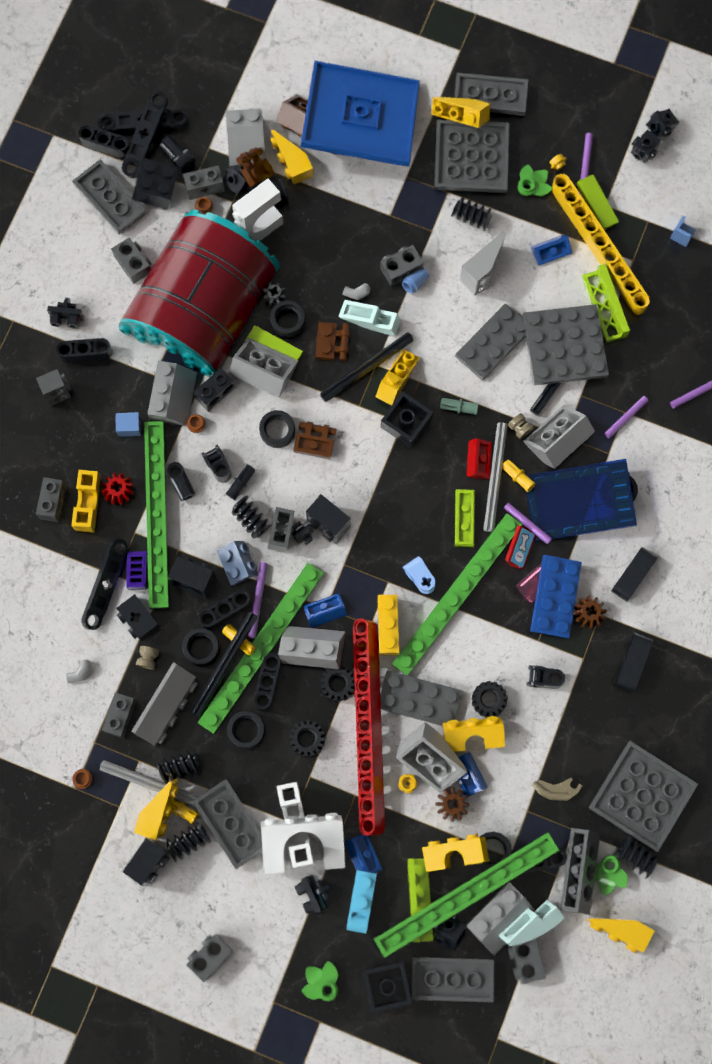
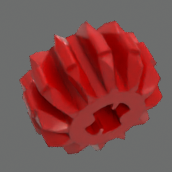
M113 473L112 479L106 476L108 483H102L105 489L101 491L103 495H106L105 500H111L113 505L116 504L117 500L120 505H123V499L130 501L127 495L134 494L130 490L134 488V484L130 483V477L124 478L123 473L119 477H117L116 473ZM117 486H120L119 492L115 491Z

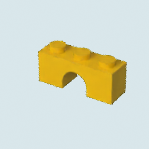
M78 471L76 486L78 490L77 507H74L71 525L75 531L95 532L101 476L98 471Z
M397 594L378 595L379 656H398Z
M489 716L486 719L469 718L467 721L449 720L446 723H442L443 738L454 752L466 751V740L473 735L483 738L485 749L505 747L504 724L501 717Z
M472 834L466 836L467 840L460 841L459 837L447 839L448 843L440 844V841L428 842V847H422L426 872L451 868L450 857L454 851L462 854L465 865L488 862L489 856L485 837Z

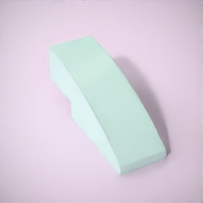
M348 300L344 301L339 314L341 319L392 336L396 335L401 322L397 313L380 310L378 306Z
M546 900L535 912L529 908L524 911L499 937L509 946L522 944L545 934L565 918L556 906Z

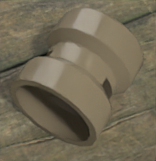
M522 413L518 414L508 423L510 429L515 430L516 436L519 439L524 438L534 429L531 423H527L526 417Z
M140 646L141 658L137 659L136 666L155 670L156 663L153 660L158 657L159 650Z

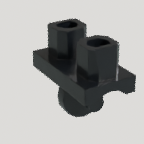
M65 297L64 302H58L57 307L48 306L47 308L51 326L60 327L62 319H68L67 326L73 329H78L80 321H84L82 310L76 309L77 304L71 303L68 297Z
M313 874L301 879V882L295 886L299 896L307 893L310 899L303 903L306 914L318 913L327 908L324 900L329 898L326 890L331 888L330 885L323 886L321 879L315 881Z

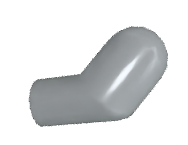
M366 283L356 289L345 286L342 295L355 300H361L370 293V286Z
M87 659L82 660L76 672L66 674L67 682L72 683L87 679L92 670L91 662Z

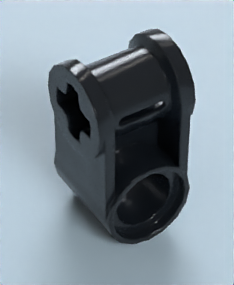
M218 444L215 445L214 449L201 453L216 480L221 483L228 482L232 473ZM220 469L227 470L223 475L217 474Z
M536 665L528 666L530 674L529 682L526 685L529 687L558 689L565 681V674L559 669ZM556 674L560 676L561 682L558 684L553 683L550 679L551 675Z

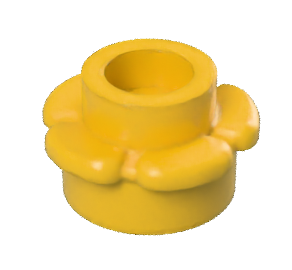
M562 154L555 156L549 162L551 169L556 168V170H560L566 165L565 161L567 158L563 157Z
M403 774L399 778V789L405 793H412L418 786L415 776Z

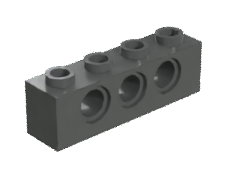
M571 828L560 910L590 915L600 833Z

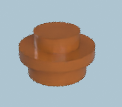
M201 197L196 201L195 209L206 215L207 212H212L213 202L207 197Z
M194 414L188 418L187 427L191 432L200 433L205 429L206 422L201 415Z
M86 769L77 770L72 777L73 784L79 789L88 788L93 780L92 774Z

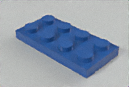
M543 555L530 628L531 632L563 638L570 637L582 562Z

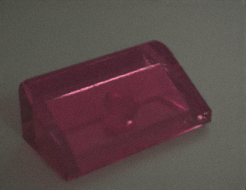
M541 563L516 585L523 598L530 603H533L536 599Z

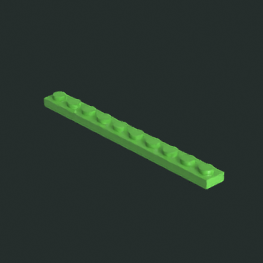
M144 422L149 609L169 608L164 422Z
M508 513L504 516L394 660L392 665L404 675L408 676L511 541L517 526H522L520 522Z
M309 563L306 564L252 644L256 650L252 655L244 654L198 721V724L211 733H216L262 666L264 657L270 654L324 575L322 571Z
M546 833L379 935L374 941L385 958L556 853L559 849L549 833Z

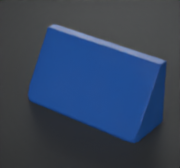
M561 235L531 246L538 265L573 253L567 235Z
M339 593L303 606L311 628L347 615Z
M471 752L459 756L458 758L467 769V773L458 779L464 794L469 797L486 789L487 784Z
M362 834L345 842L356 871L377 873L383 870L368 835Z

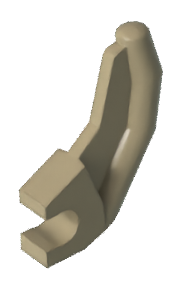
M572 778L555 785L542 780L534 781L532 784L538 794L549 800L568 801L578 794L582 787L581 784H578L575 789L571 788Z

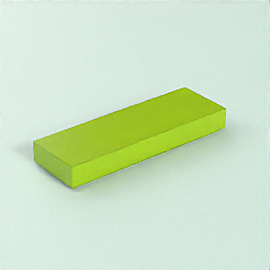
M594 175L588 176L576 183L588 207L604 230L619 222Z
M255 325L246 340L250 338L298 361L303 354L302 350Z
M456 489L455 547H474L475 490Z

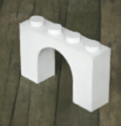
M266 179L232 205L234 212L232 215L235 218L234 224L249 232V236L254 241H261L283 224L282 215L274 207L281 200L280 191L269 179Z
M297 782L277 786L284 819L289 816H296L297 819L305 818ZM298 832L292 835L288 840L293 868L314 865L308 832Z
M328 813L323 817L306 815L305 818L297 819L296 816H289L285 820L267 818L265 821H261L264 875L285 873L284 845L292 835L298 832L313 833L321 840L325 870L345 868L343 820L341 815Z

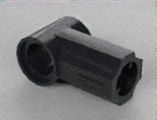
M167 136L160 144V148L170 157L173 165L178 168L179 172H183L196 161L192 153L188 149H184L173 136Z
M178 462L169 464L167 467L168 478L171 480L180 501L188 500L196 495L183 466ZM173 469H180L181 473L178 476H173L171 471Z

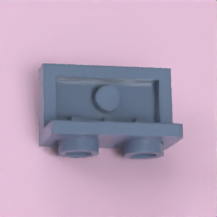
M233 541L217 550L231 586L237 585L249 577L258 576L257 566L250 556L248 545L244 541Z

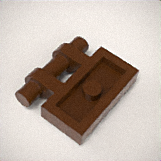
M255 147L250 149L249 152H243L236 159L238 164L243 165L244 169L241 172L250 187L275 175L267 158L261 159L260 155L263 154L261 147Z
M318 322L316 360L334 361V354H340L339 360L347 361V354L350 351L348 347V341L351 338L350 324L344 323L342 330L338 331L337 323ZM336 338L341 339V346H335Z
M307 421V423L300 422L298 429L305 430V434L297 433L294 453L331 459L334 439H329L328 435L336 436L337 428H331L330 425L326 424L324 426L316 425L310 421ZM311 432L322 433V436H313Z

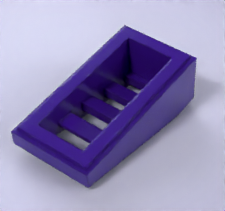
M147 551L127 553L126 588L128 590H147ZM132 557H142V560L132 561ZM142 564L141 568H132V565ZM132 572H142V575H132ZM132 579H142V582H132Z

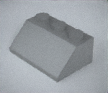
M248 338L234 355L229 375L280 397L291 379L298 360Z
M158 361L148 409L150 421H163L167 424L187 426L197 372L177 363Z
M563 405L523 442L543 463L555 469L595 431L586 415Z
M288 626L281 637L278 656L283 664L339 669L345 631Z
M507 882L466 926L495 955L506 944L499 935L528 908L535 912V909L510 882Z

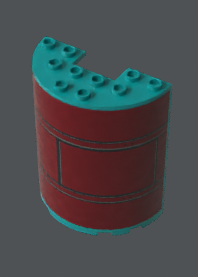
M191 210L190 213L186 212L120 320L119 330L125 335L131 334L135 336V339L143 344L147 342L157 346L159 344L165 346L166 350L170 353L182 355L186 366L192 369L195 367L201 370L202 374L210 377L223 367L263 298V289H268L269 283L272 282L280 268V264L274 255H269L267 252L268 248L261 241L252 240L249 232L229 220L209 212L204 215L199 210Z

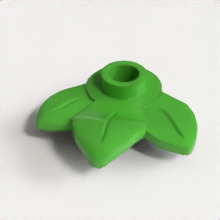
M526 165L520 171L521 180L518 183V191L524 196L532 194L544 196L552 190V187L546 184L548 171L538 170L533 172L532 168Z
M608 855L603 858L601 863L596 864L594 881H598L603 895L610 894L616 885L626 888L628 877L626 872L621 869V862L616 856ZM609 862L615 863L614 869L608 868Z
M328 961L322 970L317 967H307L306 978L309 984L302 989L304 995L312 1000L321 998L325 1001H331L335 999L338 994V986L336 984L338 972L335 966ZM327 986L331 987V994H326L324 988Z

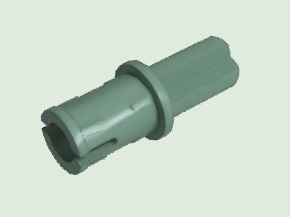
M442 398L440 408L457 411L458 414L463 412L476 415L478 403L462 401V399Z

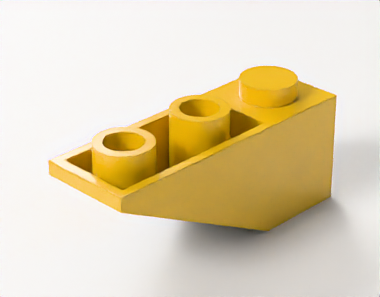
M433 97L432 115L479 128L489 121L490 103L476 99Z
M272 130L270 142L273 149L277 148V157L280 164L284 163L286 167L284 171L287 179H291L293 184H297L314 177L313 167L306 153L278 132Z
M404 349L382 379L376 398L393 405L420 357Z
M177 779L170 781L139 813L134 833L153 840H158L165 836L168 829L167 819L173 812V798L177 796L179 790Z
M587 918L586 920L591 923L589 927L599 933L601 930L609 934V939L616 943L622 941L627 944L625 948L635 954L637 951L644 953L655 932L637 920Z

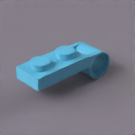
M357 870L346 930L366 934L376 873Z

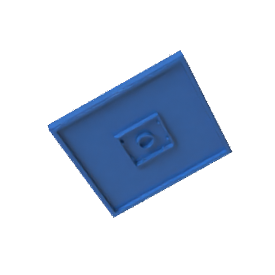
M314 60L300 147L409 167L420 80Z

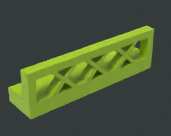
M606 264L599 265L596 271L583 274L582 279L591 304H597L601 331L605 342L608 343L627 337L630 329ZM597 276L598 286L591 285L588 279ZM597 292L604 295L605 301L603 304L595 300ZM602 309L610 312L611 318L609 321L602 318L600 314ZM609 325L616 328L617 335L609 337L607 333Z
M424 859L407 860L411 916L431 904L429 872H426ZM432 929L412 942L433 941Z

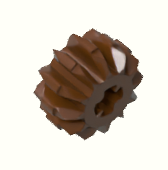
M587 596L586 600L580 598V604H575L577 610L574 611L573 615L579 616L575 620L577 623L581 620L583 621L581 627L584 628L587 623L589 629H592L594 624L599 627L601 625L600 621L606 619L602 614H605L607 610L601 609L604 602L598 604V597H595L593 601L591 596ZM589 609H592V613H594L591 616L587 615Z
M452 787L450 790L451 794L448 793L447 789H444L443 793L446 797L440 794L437 796L443 802H436L435 805L442 806L437 813L441 814L444 811V820L450 815V821L454 822V815H456L458 820H461L462 816L459 812L466 815L468 812L463 807H469L470 804L463 803L468 796L465 795L461 798V789L455 794V788ZM454 799L457 801L455 805H458V807L451 810L448 808L449 804L447 802H451Z

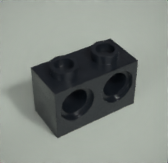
M221 367L193 393L195 399L208 412L236 387L234 380Z

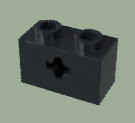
M135 594L116 608L119 612L117 617L123 624L128 623L131 627L128 631L134 639L138 637L142 642L160 628ZM135 615L139 617L140 621L138 623L134 621L133 617Z

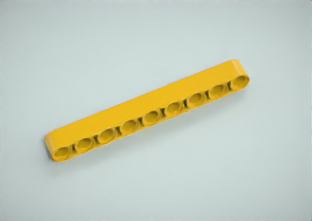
M565 174L557 175L552 185L554 196L599 264H606L613 285L629 309L636 315L643 314L650 302L647 293L570 178ZM557 184H563L565 187H559ZM567 198L573 199L574 202L568 201ZM576 213H582L584 216H578ZM591 227L594 231H588L586 228ZM596 242H601L604 246H599ZM606 257H612L613 261L607 260ZM616 272H622L623 276L617 275ZM626 287H632L633 291L627 290ZM636 301L642 302L644 306L637 305Z

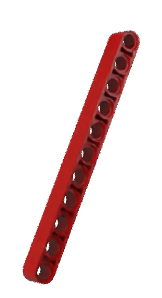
M360 618L353 624L359 828L364 835L378 836L385 830L378 625L374 621Z

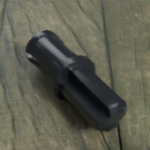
M247 464L238 477L234 478L235 481L225 494L231 499L236 500L243 488L247 487L246 484L255 473V469Z

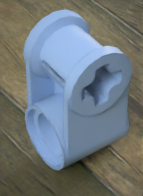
M419 556L403 566L405 573L421 593L430 594L434 591L435 579ZM423 581L430 582V587L423 586Z

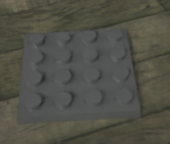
M437 120L434 190L507 193L509 123L486 122L477 128L452 120Z
M597 304L523 312L522 316L534 386L608 377L609 373Z
M628 741L588 809L653 851L658 852L698 784L638 745Z

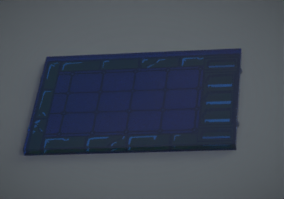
M621 459L527 475L536 483L531 491L527 492L525 490L530 521L552 539L637 526L627 460ZM535 535L534 542L543 541Z

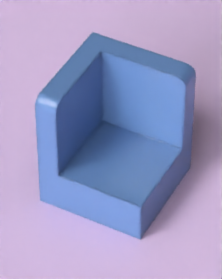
M683 215L670 238L686 247L696 229L684 223L686 217Z
M138 412L116 414V433L118 437L141 436V417Z

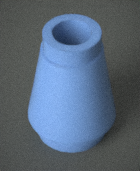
M422 268L405 277L402 282L403 288L410 294L417 292L429 277V273L426 269Z

